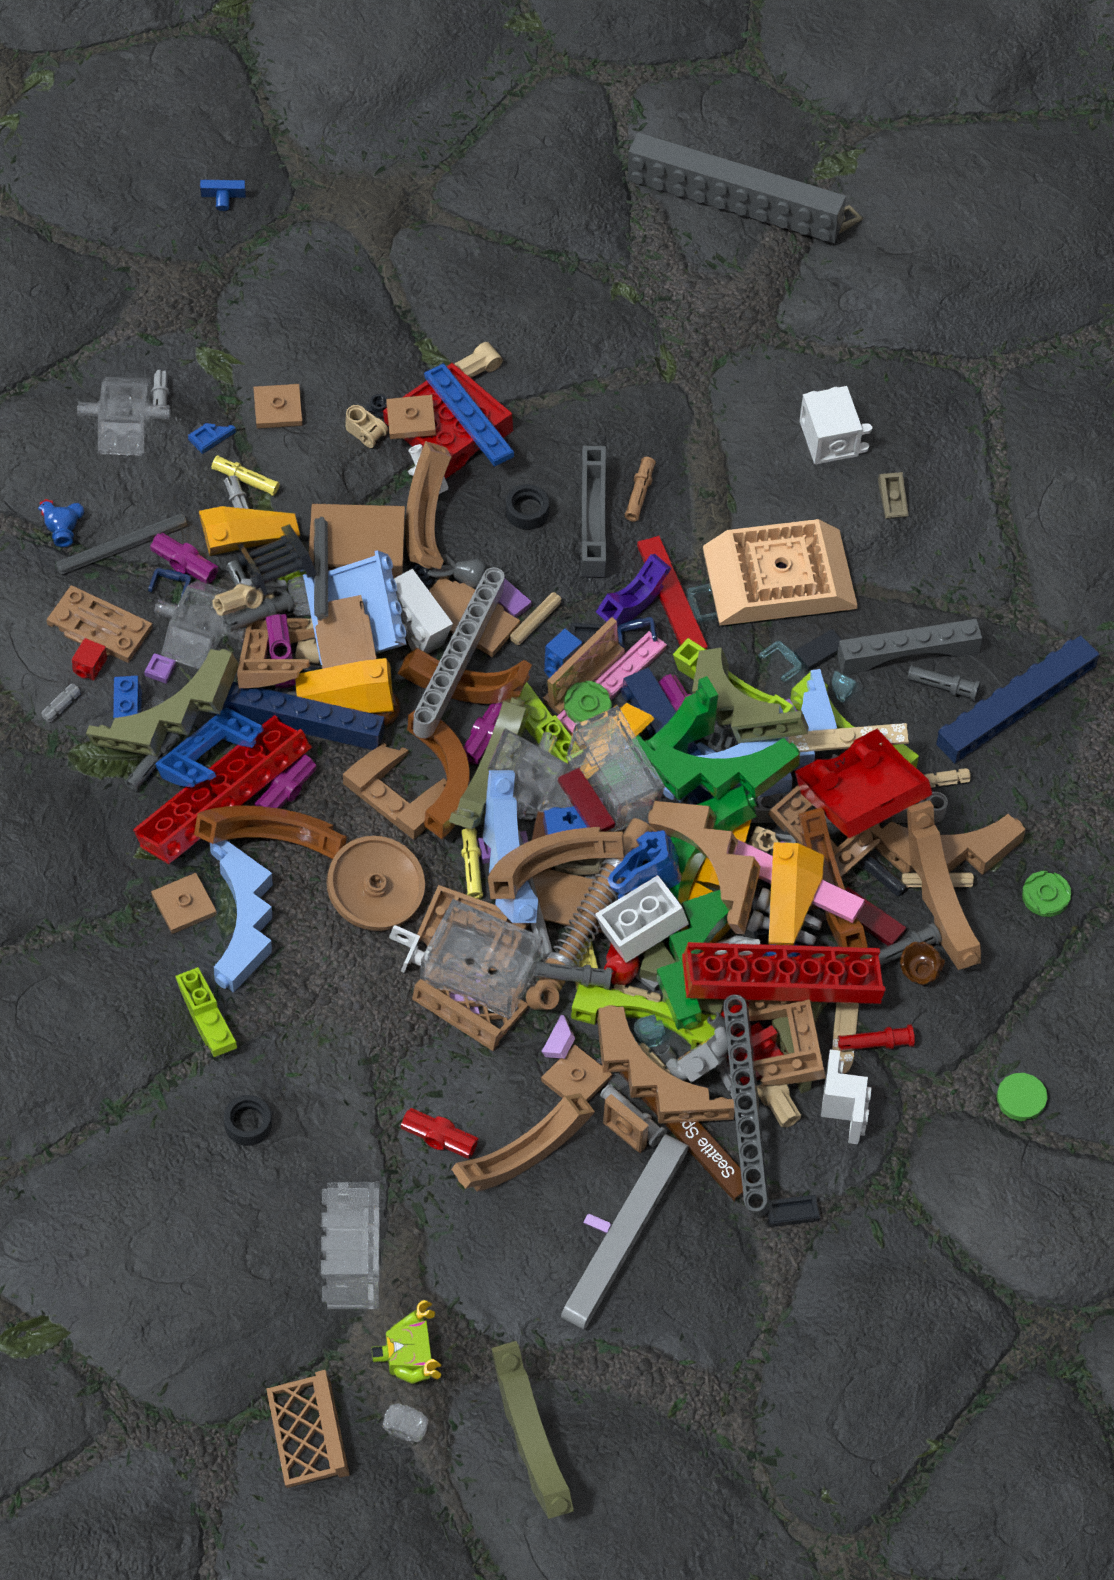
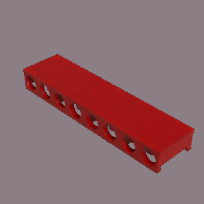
M275 715L262 725L264 730L258 734L255 739L256 744L252 748L237 745L208 768L215 772V778L205 780L194 787H185L134 828L133 831L140 843V847L170 864L200 839L194 835L197 814L199 812L219 807L241 806L312 748L303 730L299 729L297 731L283 724Z
M688 942L684 954H682L686 998L727 999L731 995H739L744 1000H810V1002L881 1004L885 986L882 983L880 969V948ZM693 950H703L702 953L691 954ZM720 950L727 951L726 954L722 955L714 954L715 952ZM743 951L752 952L749 955H739ZM766 952H775V953H777V954H775V955H773V956H764V955H763V954L766 953ZM794 952L800 953V955L796 957L787 956L788 954ZM817 953L824 954V956L819 958L811 957ZM840 954L849 955L846 958H836ZM863 955L873 956L869 959H860Z

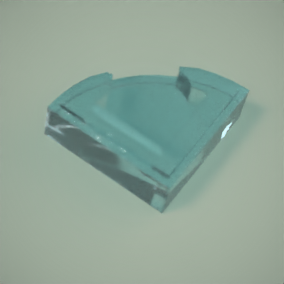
M835 671L832 677V687L836 697L844 703L855 687L856 681Z

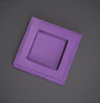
M154 653L145 670V676L167 684L176 667V661Z

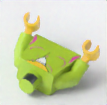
M425 1300L421 1301L417 1305V1310L404 1317L386 1332V1345L371 1347L373 1363L388 1361L390 1374L411 1384L429 1379L430 1377L434 1379L441 1377V1373L435 1369L441 1367L442 1364L431 1359L427 1321H423L424 1317L431 1319L435 1316V1311H426L432 1303Z

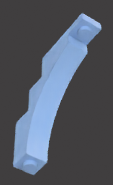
M811 670L810 680L807 681L808 692H804L801 708L809 726L808 731L837 729L821 670ZM800 752V765L794 770L812 763L815 758V752ZM791 773L759 797L791 792ZM739 783L731 790L741 787L742 785Z
M489 770L483 841L491 848L489 873L502 857L520 846L517 825V800L513 797L515 772L513 770ZM528 880L520 887L515 899H496L495 905L512 923H536L538 898L533 893Z
M223 840L215 844L210 843L211 854L220 861V873L233 894L237 907V920L232 940L222 958L214 966V977L220 987L228 988L234 993L272 953L271 940L260 932L272 919V906L260 898L273 884L270 871L227 840Z

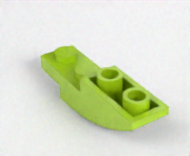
M526 683L518 697L525 700L526 705L531 706L525 728L551 757L562 766H565L581 756L583 752L557 716L550 714L530 685Z
M197 967L175 976L193 1021L212 1055L216 1057L236 1049V1041L217 1007V1002L199 968Z

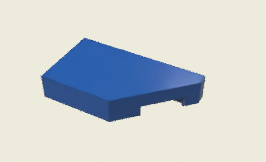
M206 423L190 433L188 440L204 454L236 433V428L233 425L221 427Z

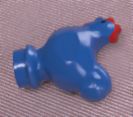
M45 499L41 501L38 509L41 511L42 516H44L47 529L53 532L54 544L59 547L71 545L74 537L72 530L75 528L77 520L84 515L83 506L79 503H73L68 507H54L52 500Z

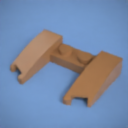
M266 618L247 625L237 671L239 689L270 686L299 677V672L302 669L310 666V659H266L268 647L270 646ZM287 618L290 643L315 637L314 628L305 629L309 625L307 618Z
M383 743L343 773V784L415 840L426 829L424 826L425 811L440 797L447 781L443 778L413 802L408 803L380 781L408 754V750L402 747L401 750L388 748L387 744Z
M798 785L769 811L768 815L784 832L787 830L799 844L803 845L798 814L807 812L813 805L800 793ZM870 828L850 839L847 838L838 847L830 839L841 878L880 843V838L873 840Z
M438 885L417 935L420 936L418 942L423 941L430 948L428 954L436 956L453 919L496 933L480 974L487 976L488 971L503 970L504 974H507L524 940L530 923H512L496 905Z
M810 999L805 1001L745 1000L750 1002L748 1007L750 1021L770 1020L781 1017H788L795 1053L754 1061L755 1070L763 1077L760 1080L762 1085L792 1084L826 1078Z

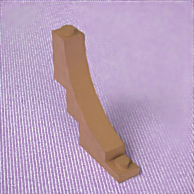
M930 800L912 805L907 808L910 864L922 881V899L934 915V924L938 928L942 939L941 945L958 970L980 964V943L972 932L956 896L944 857L940 832L934 825V806Z
M654 801L653 809L648 814V822L651 827L656 831H666L667 835L691 844L710 860L718 877L721 900L729 909L727 915L728 924L735 934H745L761 868L755 857L735 855L738 845L737 838L732 831L713 829L716 815L710 806Z
M1007 814L999 821L977 831L956 835H940L948 872L950 873L966 860L983 875L1023 841L1026 829L1018 819H1014ZM892 821L883 829L879 823L870 827L873 840L880 838V843L874 848L902 873H914L915 870L910 864L908 828Z
M608 1005L604 1008H599L597 1023L603 1072L628 1071L630 1098L656 1097L658 1123L733 1120L735 1114L733 1099L720 1097L709 1100L708 1088L693 1085L669 1074L642 1051L629 1029L624 1007Z

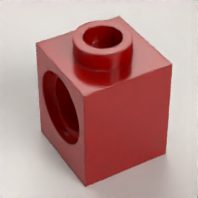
M84 638L71 659L73 672L81 678H89L94 681L107 660L106 646Z

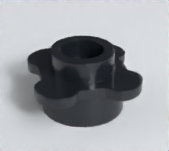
M383 394L372 396L370 404L366 405V410L383 418V410L387 408L386 399L388 398Z
M420 564L412 566L411 569L414 570L425 586L432 585L433 581L431 576L428 575L430 569Z

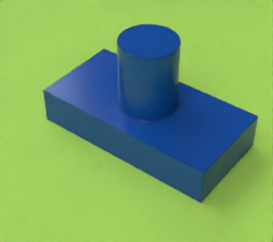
M200 180L201 197H216V209L219 211L229 210V197L246 198L245 180Z

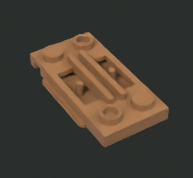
M440 577L429 592L453 623L450 632L454 634L475 589L465 583L459 584L456 581L453 583L449 580V577ZM497 604L476 648L493 657L509 639L510 634L520 625V620L504 611L502 605Z
M72 585L47 618V625L59 627V631L64 632L65 637L80 644L84 638L104 645L106 646L107 656L112 655L127 663L130 662L152 630L151 622Z
M358 595L329 601L327 619L317 620L318 624L315 627L322 668L377 659L369 616L365 614L362 596Z
M548 869L534 875L532 878L544 921L571 926L569 920H576L573 917V913H579L576 907L582 906L580 901L586 899L584 894H589L588 887H593L592 881L595 879ZM598 928L600 933H604L601 928Z

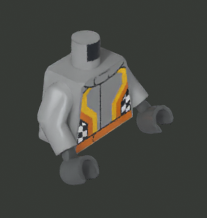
M716 1012L717 1016L714 1020L710 1016L707 1019V1022L715 1029L714 1035L680 1058L676 1059V1054L669 1045H666L668 1049L665 1053L661 1054L659 1050L657 1051V1055L673 1076L682 1081L689 1079L690 1082H693L729 1056L725 1018L719 1012Z

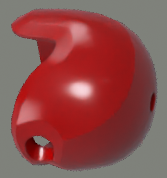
M610 943L611 945L606 956L607 963L604 969L610 967L613 970L610 982L612 985H628L638 973L639 958L636 956L630 961L625 962L612 943Z

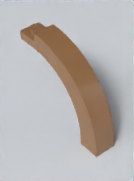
M425 441L410 487L405 520V540L410 561L419 563L428 569L432 567L441 569L444 560L438 551L435 541V512L440 487L451 455L446 447Z
M600 827L572 829L542 836L515 848L495 864L488 876L490 899H515L518 890L527 880L545 869L562 863L592 858H624L623 832H600Z
M581 1093L564 1096L543 1120L520 1138L486 1156L458 1162L451 1170L465 1189L474 1187L478 1192L497 1186L526 1171L558 1149L588 1121L595 1111Z

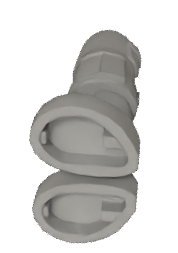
M762 888L754 908L756 910L753 911L746 930L755 932L758 929H769L770 918L761 913H770L771 892L769 889ZM806 913L803 925L820 930L822 922ZM800 930L796 942L807 945H814L816 941L815 936Z

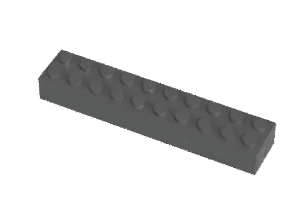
M637 133L628 152V180L636 184L646 185L656 190L672 193L676 196L695 200L698 203L708 204L718 209L731 211L738 215H744L761 222L770 223L780 228L793 230L800 234L835 243L844 222L846 195L641 133Z

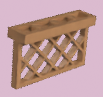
M611 617L547 680L548 693L543 697V702L556 713L560 714L564 710V698L568 689L573 684L585 681L595 682L625 653L624 648L618 644L617 621Z
M449 953L424 980L420 979L415 984L412 998L415 1002L492 1051L499 1045V1041L528 1009L526 1002ZM449 963L457 968L458 973L445 974L444 967ZM473 978L477 981L478 986H465L464 979ZM459 979L461 987L448 988L447 980ZM442 980L444 988L436 989L430 983ZM466 990L479 992L481 1000L468 1001ZM484 991H493L498 995V998L485 999ZM449 993H462L464 1001L456 1002L450 998ZM504 1004H514L519 1009L515 1012H505ZM500 1005L501 1013L488 1014L487 1006ZM482 1006L484 1014H475L470 1011V1007ZM503 1019L504 1025L501 1029H498L490 1023V1020Z
M326 1370L315 1372L316 1376L267 1388L286 1488L338 1475L339 1478L350 1475L332 1385ZM314 1385L315 1392L309 1401L299 1396L303 1387ZM285 1392L291 1397L285 1406L282 1407L275 1403V1394ZM295 1399L306 1404L299 1416L288 1411ZM310 1408L318 1411L320 1415L314 1425L303 1419ZM285 1414L296 1420L289 1431L281 1428L279 1424ZM300 1423L311 1428L304 1440L293 1435ZM315 1432L324 1436V1442L319 1449L308 1444ZM290 1438L300 1443L293 1456L285 1452L284 1449ZM305 1447L315 1452L309 1464L298 1459ZM322 1456L329 1460L330 1469L318 1471L313 1466L319 1457ZM295 1462L305 1468L300 1477L290 1479L289 1470Z

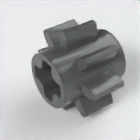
M716 723L714 733L705 736L704 739L709 740L707 745L709 748L720 752L724 751L725 748H731L736 737L731 735V728Z

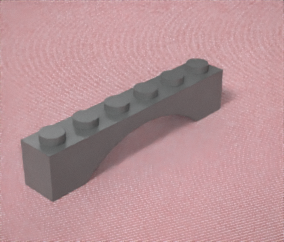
M583 446L581 576L605 577L606 446Z
M977 619L839 640L837 658L842 675L866 672L881 663L911 654L941 653L955 657L979 654L982 636Z

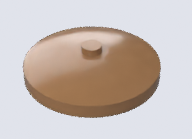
M365 836L347 843L333 858L327 874L328 895L337 912L351 924L373 931L393 929L394 925L400 926L408 921L417 911L425 890L424 873L415 855L403 844L382 836Z

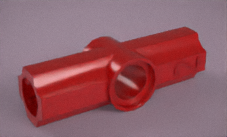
M413 1108L407 1110L401 1124V1129L423 1138L430 1147L437 1150L445 1148L467 1159L472 1157L478 1144L477 1137L455 1128V1125L450 1120L439 1116L433 1118Z

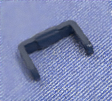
M157 568L154 571L148 592H153L158 576H162L167 579L186 582L181 594V600L186 599L191 585L189 575L170 569Z
M640 618L620 624L617 628L619 645L625 649L623 631L639 629L651 625L653 642L658 641L656 624L653 618Z

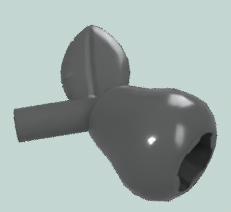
M445 554L442 556L444 565L441 566V569L432 567L428 571V575L432 577H448L453 575L460 582L476 590L484 572L487 570V566L479 559L455 563Z

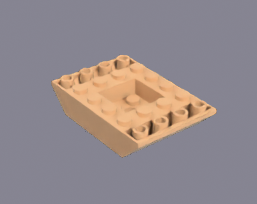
M819 519L727 530L703 546L719 626L852 610L858 607L840 530ZM782 562L788 567L780 569L775 564Z

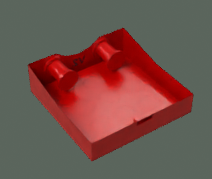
M453 363L448 365L447 368L499 434L504 438L513 432L512 413ZM425 381L403 397L432 395L436 435L403 439L412 447L419 444L424 446L425 441L446 447L451 455L444 475L446 479L462 468L468 459L480 448L431 385ZM386 408L383 410L384 422L389 426Z
M878 728L854 740L848 750L840 756L829 760L817 759L795 771L800 793L816 808L822 807L825 817L849 839L933 795L929 779L907 761Z

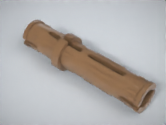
M642 458L639 471L634 476L635 484L624 515L629 521L636 522L639 520L648 486L652 483L651 476L656 464L653 458Z

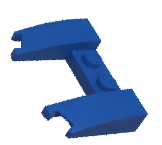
M226 707L220 714L214 716L155 765L163 779L176 785L194 787L198 783L216 777L214 771L195 762L202 754L215 746L221 739L252 748L256 744V737L264 729L262 725Z

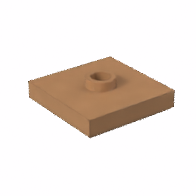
M299 384L254 387L257 428L302 426Z
M432 395L386 399L390 439L436 435Z
M196 873L151 891L152 897L172 934L217 915L216 909Z
M574 1045L568 1051L565 1059L560 1058L541 1077V1081L562 1098L567 1095L581 1093L588 1102L612 1079V1074L610 1072H603L602 1066Z
M610 1094L605 1099L603 1123L638 1153H641L647 1146L649 1125Z

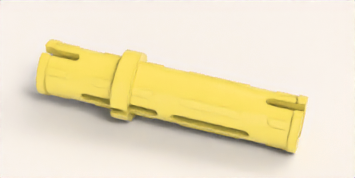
M218 455L213 460L211 469L228 476L236 475L239 481L265 491L272 496L279 489V482L248 470L238 462L233 463Z
M465 828L461 832L463 838L461 853L465 860L467 895L479 899L483 897L479 863L481 849L478 847L477 830L475 828L472 830Z

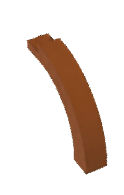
M416 648L406 655L398 674L426 689L440 661ZM523 660L508 670L495 673L465 670L451 698L465 702L491 704L501 703L506 699H511V697H519L524 685L530 678L528 673L532 664Z
M414 710L408 715L407 730L425 743L437 755L446 773L447 783L436 802L425 811L424 821L426 828L443 839L456 825L449 822L451 813L457 810L460 798L469 785L468 759L458 737L441 719L432 736L428 738L416 736L413 732Z
M226 806L199 812L194 832L195 836L212 844L242 837L284 840L308 847L332 859L346 845L347 839L346 836L333 830L334 825L298 812L263 806Z
M821 807L798 814L803 846L824 855L823 880L845 890L833 853L824 810ZM823 909L839 947L868 948L864 928L857 917L851 923Z

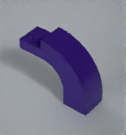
M650 554L634 580L621 591L608 593L596 613L606 622L611 617L617 621V626L632 620L645 610L664 587L662 582L670 572L671 567L656 554Z

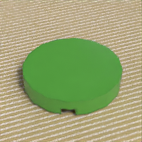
M593 681L573 684L568 689L564 698V710L567 716L574 723L584 727H593L601 724L608 717L606 714L611 709L608 691L602 685Z
M1048 871L1033 873L1026 879L1022 889V899L1026 907L1033 913L1044 917L1061 914L1067 908L1071 899V888L1067 880L1055 872L1054 874L1048 873Z
M1014 1073L1007 1076L1000 1083L996 1096L1001 1111L1009 1118L1018 1121H1026L1027 1119L1038 1117L1044 1110L1047 1101L1046 1088L1042 1082L1033 1075L1026 1073Z

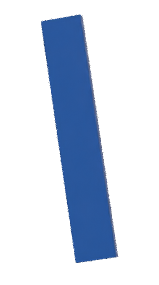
M444 363L424 373L427 382L494 467L514 457V451Z

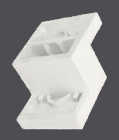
M830 1050L825 1075L821 1117L851 1121L848 1143L858 1144L860 1135L865 1136L871 1087H867L868 1077L842 1074L844 1061L839 1060L840 1051Z

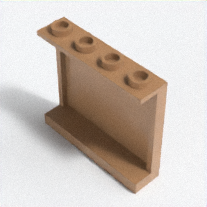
M312 504L309 555L313 566L314 520L321 516L328 522V571L375 556V551L378 550L388 554L393 563V568L391 569L393 579L403 574L405 506Z

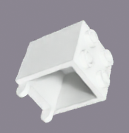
M847 386L833 387L828 390L811 391L803 394L800 424L814 464L857 457L859 453L868 451L869 444L866 442L861 443V436L871 433L872 426L870 424H860Z

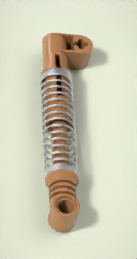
M633 818L623 834L624 857L631 850L639 846L636 839L648 831H657L646 822ZM605 858L603 867L599 868L601 873L596 874L597 880L592 881L593 887H588L589 894H584L586 899L580 901L582 906L576 907L579 913H573V917L576 920H569L571 926L565 927L568 933H561L565 940H558L560 946H554L556 952H551L548 955L546 963L574 967L580 965L579 961L583 960V954H586L587 948L591 946L590 941L595 940L594 935L598 934V928H601L595 925L596 922L599 923L595 914L617 901L619 893L617 894V892L611 889L608 877L624 858ZM619 878L616 884L622 883L626 878ZM592 928H596L595 933L591 931ZM588 935H592L593 938L588 939L587 937ZM585 941H588V946L584 945ZM584 948L585 952H581L580 949ZM577 954L581 955L580 959L576 958ZM540 977L536 985L530 987L526 993L528 1006L534 1010L555 1008L559 1002V991H561L565 981ZM542 993H543V995H544V1001H543V1002H542V1000H541V994H542Z

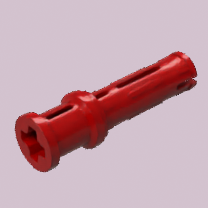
M911 1024L907 1025L906 1028L892 1029L891 1027H886L883 1031L838 1035L837 1037L839 1040L837 1041L839 1051L885 1046L888 1049H893L894 1046L900 1045L913 1047L915 1042Z

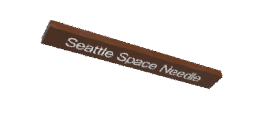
M628 1071L618 1072L629 1084ZM640 1097L657 1115L656 1097ZM698 1121L664 1123L679 1141L689 1145L688 1151L734 1202L743 1196L741 1168Z

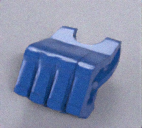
M666 831L645 832L636 839L639 846L627 853L623 861L610 873L608 883L613 891L619 893L618 899L657 875L668 889L681 882L682 875L679 868V857L675 845L672 843L671 838L667 836ZM646 859L648 863L642 866L643 861ZM619 878H626L622 883L616 884Z

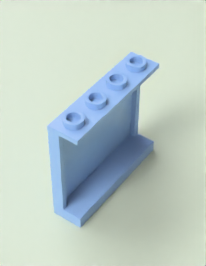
M378 550L375 551V556L328 571V602L358 595L362 596L365 614L369 616L376 654L406 645V629L402 624L400 615L402 608L397 600V584L393 579L391 570L393 563L388 554ZM304 574L303 577L319 659L322 665L315 629L318 621L317 617L314 616V576L307 578L306 574Z

